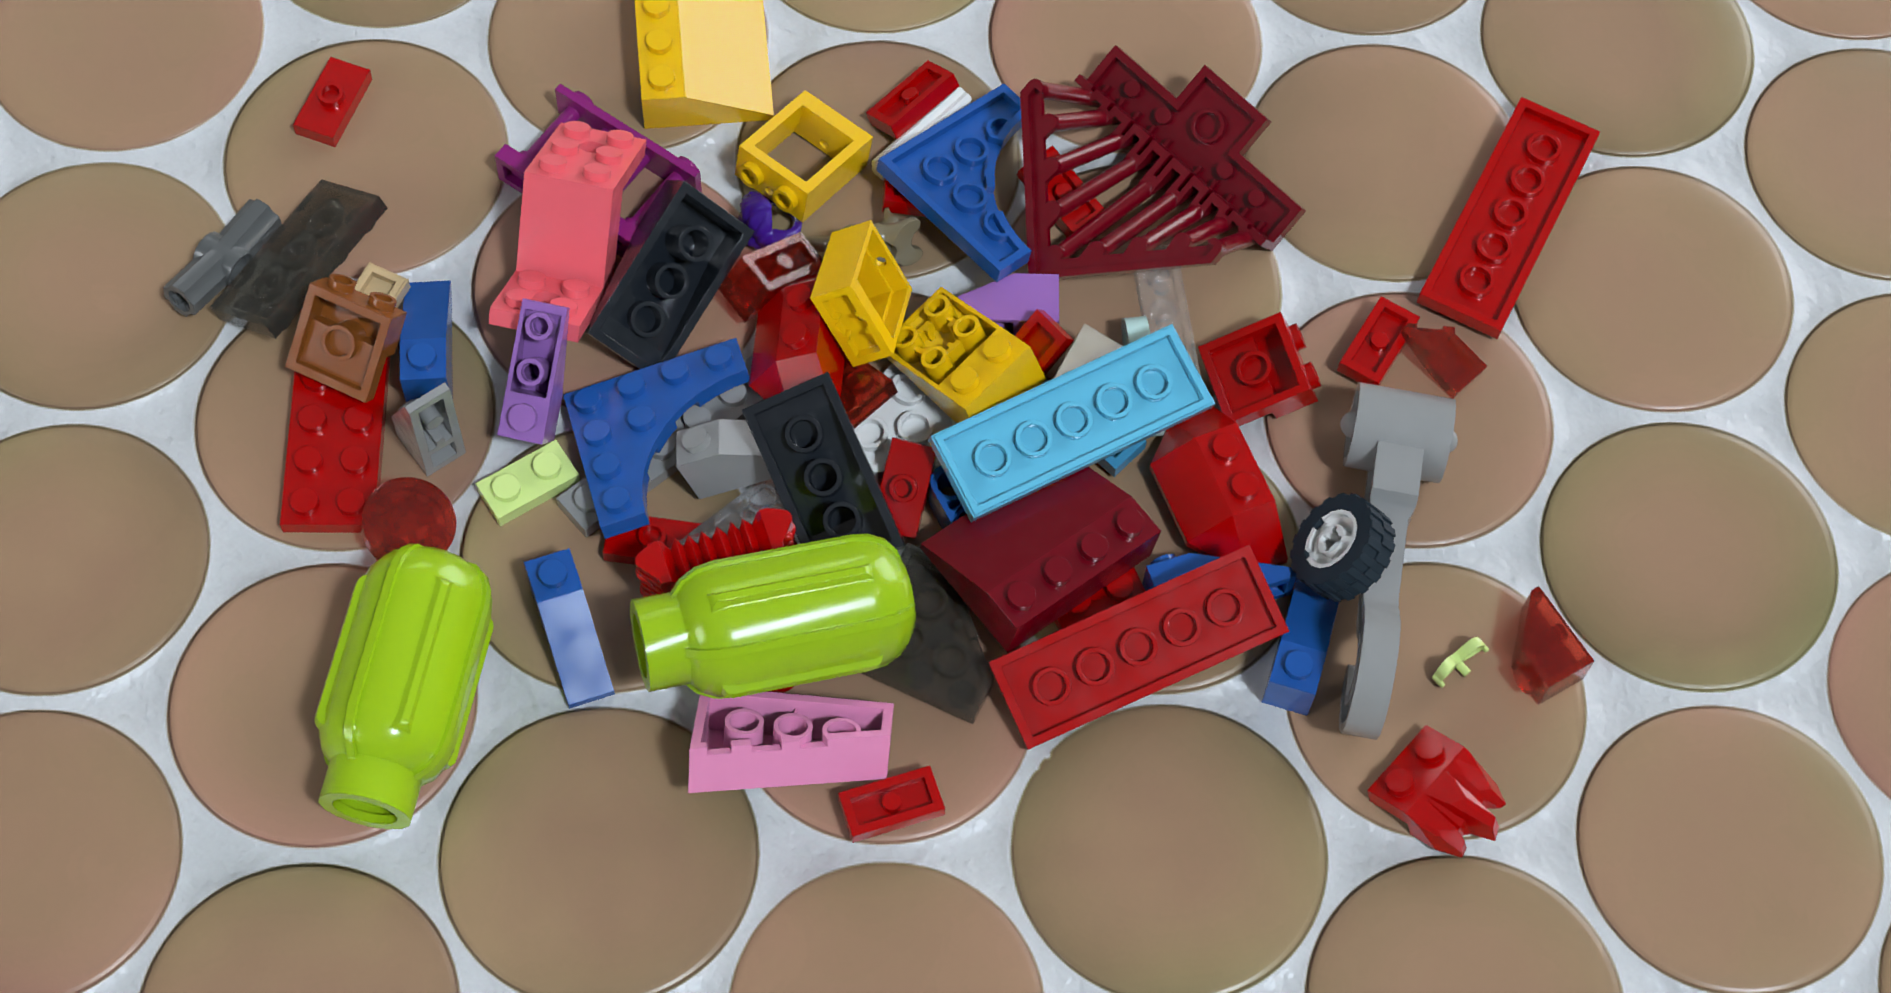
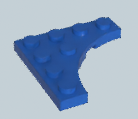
M1006 84L1000 85L882 156L878 160L876 169L996 282L1028 263L1031 255V250L1012 229L1003 211L998 210L994 196L996 161L1008 140L1022 128L1020 97Z
M737 338L563 395L600 528L605 539L650 524L647 511V491L650 478L647 472L654 453H660L667 440L677 429L676 421L694 404L701 407L716 396L749 382L750 377Z

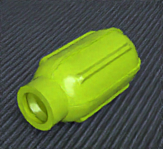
M850 534L712 560L693 567L680 577L671 592L631 599L630 601L633 639L646 690L652 692L687 685L696 694L713 699L747 696L867 672L886 666L900 656L907 647L916 622L913 590L907 569L901 560L898 550L886 539L871 534Z
M409 543L400 549H395L385 554L369 567L366 575L357 580L314 719L316 727L320 730L321 749L324 760L328 765L318 803L328 812L350 822L373 828L403 829L409 827L421 786L436 780L444 770L449 769L455 764L494 627L491 619L492 596L489 578L478 565L467 562L460 556L446 550Z

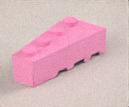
M762 692L722 699H713L700 695L689 749L688 793L886 779L894 703L777 692Z

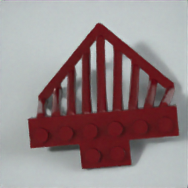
M1115 45L1088 78L1081 74L1077 76L1074 81L1082 88L1032 79L1020 92L1027 246L1031 250L1028 262L1029 274H1059V279L1216 265L1223 256L1255 244L1273 251L1306 212L1301 205L1244 156L1272 121L1206 65L1201 68L1181 94L1176 97L1123 49ZM1044 100L1097 107L1098 109L1061 114H1045ZM1119 125L1110 135L1055 158H1047L1046 139L1054 132ZM1136 143L1122 161L1060 199L1049 201L1048 183L1056 175ZM1157 160L1134 188L1059 244L1051 245L1050 229L1059 218L1065 217ZM1179 176L1162 197L1099 241H1092ZM1198 193L1188 208L1143 236L1135 237ZM1219 209L1214 219L1184 233L1182 232ZM1239 226L1238 232L1221 239L1214 238ZM1173 238L1167 249L1154 250ZM1132 239L1124 253L1111 254ZM1206 241L1209 242L1205 246H1198ZM1091 242L1079 257L1070 258L1072 255H1074L1076 252L1082 249L1085 245Z

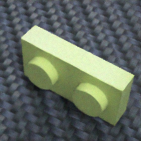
M554 440L475 484L477 492L499 526H502L568 490L580 481V476L557 440Z

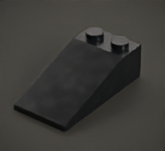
M666 180L644 214L585 333L638 369L675 358L755 231L686 181Z
M829 372L742 409L783 506L792 515V521L796 526L795 533L800 544L850 534H871L886 539L897 550L906 547L905 541Z

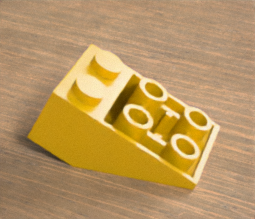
M940 287L902 323L894 354L886 357L956 423L962 422L1033 389L1046 380L1029 345L943 287Z

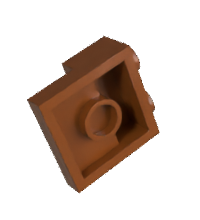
M331 274L329 278L325 277L309 284L285 367L366 403L374 399L386 358L395 354L407 312L396 308L397 300L394 297L381 292H371L370 295H366L355 290L357 284L355 280L344 275Z

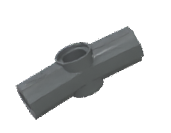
M249 199L220 233L214 231L207 234L196 247L193 260L163 287L164 297L169 300L174 310L186 317L189 314L196 315L226 286L236 288L243 284L253 269L256 254L282 226L280 217L271 210L269 205L261 200Z

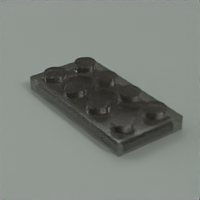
M321 179L215 300L210 309L220 320L276 339L282 331L290 326L293 318L303 308L309 284L325 277L329 278V275L347 259L348 254L365 234L373 229L377 220L388 209L380 196Z

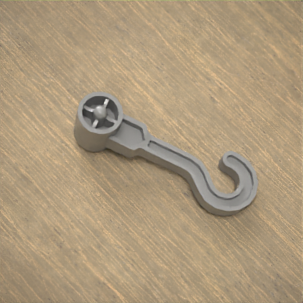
M1358 382L1351 410L1341 418V431L1346 435L1343 466L1368 471L1364 499L1390 518L1393 523L1391 526L1395 529L1396 537H1394L1395 549L1391 554V561L1388 567L1381 574L1382 577L1377 583L1374 582L1364 594H1359L1356 621L1357 658L1356 665L1348 664L1345 671L1339 713V730L1341 734L1377 740L1381 734L1391 699L1399 653L1401 632L1399 593L1407 528L1417 505L1420 480L1440 483L1446 469L1449 453L1457 447L1458 438L1454 432L1456 399Z

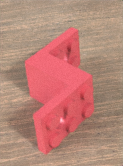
M580 121L561 122L524 171L516 271L491 305L488 324L517 330L522 299L526 298L569 307L567 340L579 342L614 275L623 188L645 156L646 139L636 138L632 133L625 130H611L607 132L592 129L589 124Z

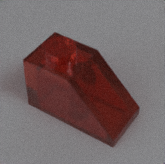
M799 232L742 256L718 290L745 323L758 317V311L785 286L818 274L823 259L802 232Z
M1538 586L1531 590L1521 609L1511 668L1519 688L1524 693L1531 694L1539 705L1584 679L1594 660Z

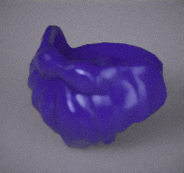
M751 191L742 198L740 203L741 212L737 218L755 231L747 245L770 257L781 256L788 250L789 242L800 234L802 222L789 213L793 221L792 228L788 230L772 229L771 209L776 204L759 192Z

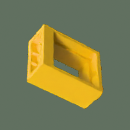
M804 90L739 145L735 176L740 178L746 186L754 188L770 199L779 209L790 213L803 223L867 166L873 136ZM793 132L833 158L807 182L768 156L773 149Z
M872 220L831 233L810 299L852 366L856 367L894 354L912 287ZM878 257H882V258H884L886 261H885V262H880V261L877 260V258H878Z

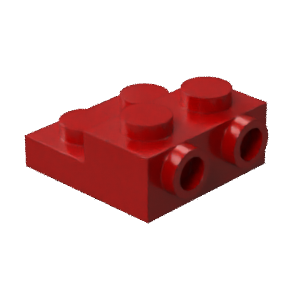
M1281 312L1198 347L1221 411L1237 422L1238 426H1242L1270 413H1273L1277 419L1318 402L1314 389L1322 385L1313 363L1310 361L1304 364L1299 351L1307 348L1297 323L1289 326Z

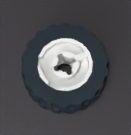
M1340 493L1336 497L1325 499L1321 505L1316 506L1310 511L1311 514L1300 524V529L1292 541L1294 543L1293 548L1290 550L1291 568L1297 574L1296 577L1325 599L1329 600L1330 598L1334 602H1341L1344 599L1347 601L1355 599V596L1368 591L1374 582L1377 583L1382 577V572L1391 561L1390 557L1395 549L1394 537H1396L1395 529L1391 526L1393 524L1392 521L1382 511L1357 494L1350 493V495Z

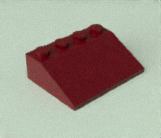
M1087 467L973 522H970L967 514L922 542L920 549L1006 652L1009 653L1150 557L1162 530L1131 495L1090 467Z

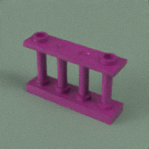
M562 84L555 88L558 113L560 115L527 151L518 152L505 143L494 155L499 179L522 193L524 171L561 122L580 121L589 124L592 129L607 132L611 130H625L632 133L636 138L646 139L645 156L623 188V192L644 168L664 179V181L632 218L626 217L624 219L620 217L616 254L620 257H623L644 214L666 180L686 181L702 193L701 174L691 160L684 156H675L595 106L586 94L580 91L573 92Z

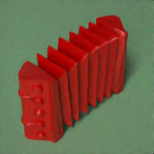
M764 508L757 512L752 524L742 519L740 529L730 521L727 534L716 527L711 539L701 531L698 544L689 535L684 545L674 537L671 548H668L659 540L650 543L635 558V573L640 580L641 595L646 597L671 592L680 577L693 567L712 560L797 545L794 537L796 526L792 521L791 513L784 509Z

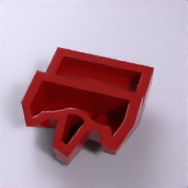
M1428 725L1422 728L1367 790L1369 801L1407 823L1410 835L1435 850L1461 858L1467 849L1463 839L1464 835L1472 834L1496 841L1499 825L1496 817L1488 809H1500L1506 805L1498 785L1470 751Z

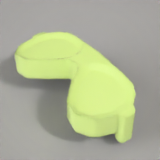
M1479 637L1468 640L1441 663L1432 679L1443 688L1445 686L1443 680L1455 668L1466 677L1471 670L1465 665L1464 661L1480 651L1488 652L1489 648Z

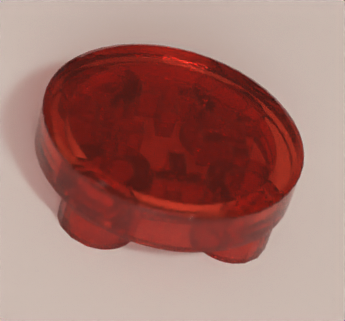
M400 477L381 484L370 494L362 510L360 530L367 549L376 560H379L385 554L395 549H400L409 543L448 551L456 533L457 521L450 500L437 486L419 478Z

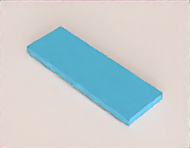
M1170 324L931 435L928 441L970 522H973L1211 409L1215 402L1173 324Z

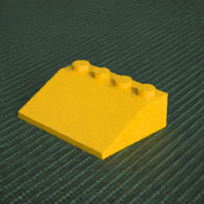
M634 0L645 129L766 121L774 117L763 0Z

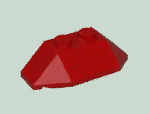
M818 274L785 286L758 311L749 386L764 400L826 372H829L841 399L845 353L810 299Z
M1213 406L1211 409L1167 429L1150 463L1149 469L1186 546L1202 555L1223 557L1250 544L1258 563L1272 565L1287 563L1288 556L1276 501L1237 422Z

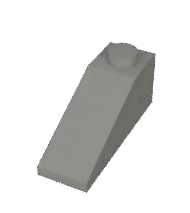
M445 382L420 398L409 400L400 407L398 412L391 416L397 437L427 477L466 453L451 391Z
M718 419L677 431L676 467L699 499L772 479L746 420Z

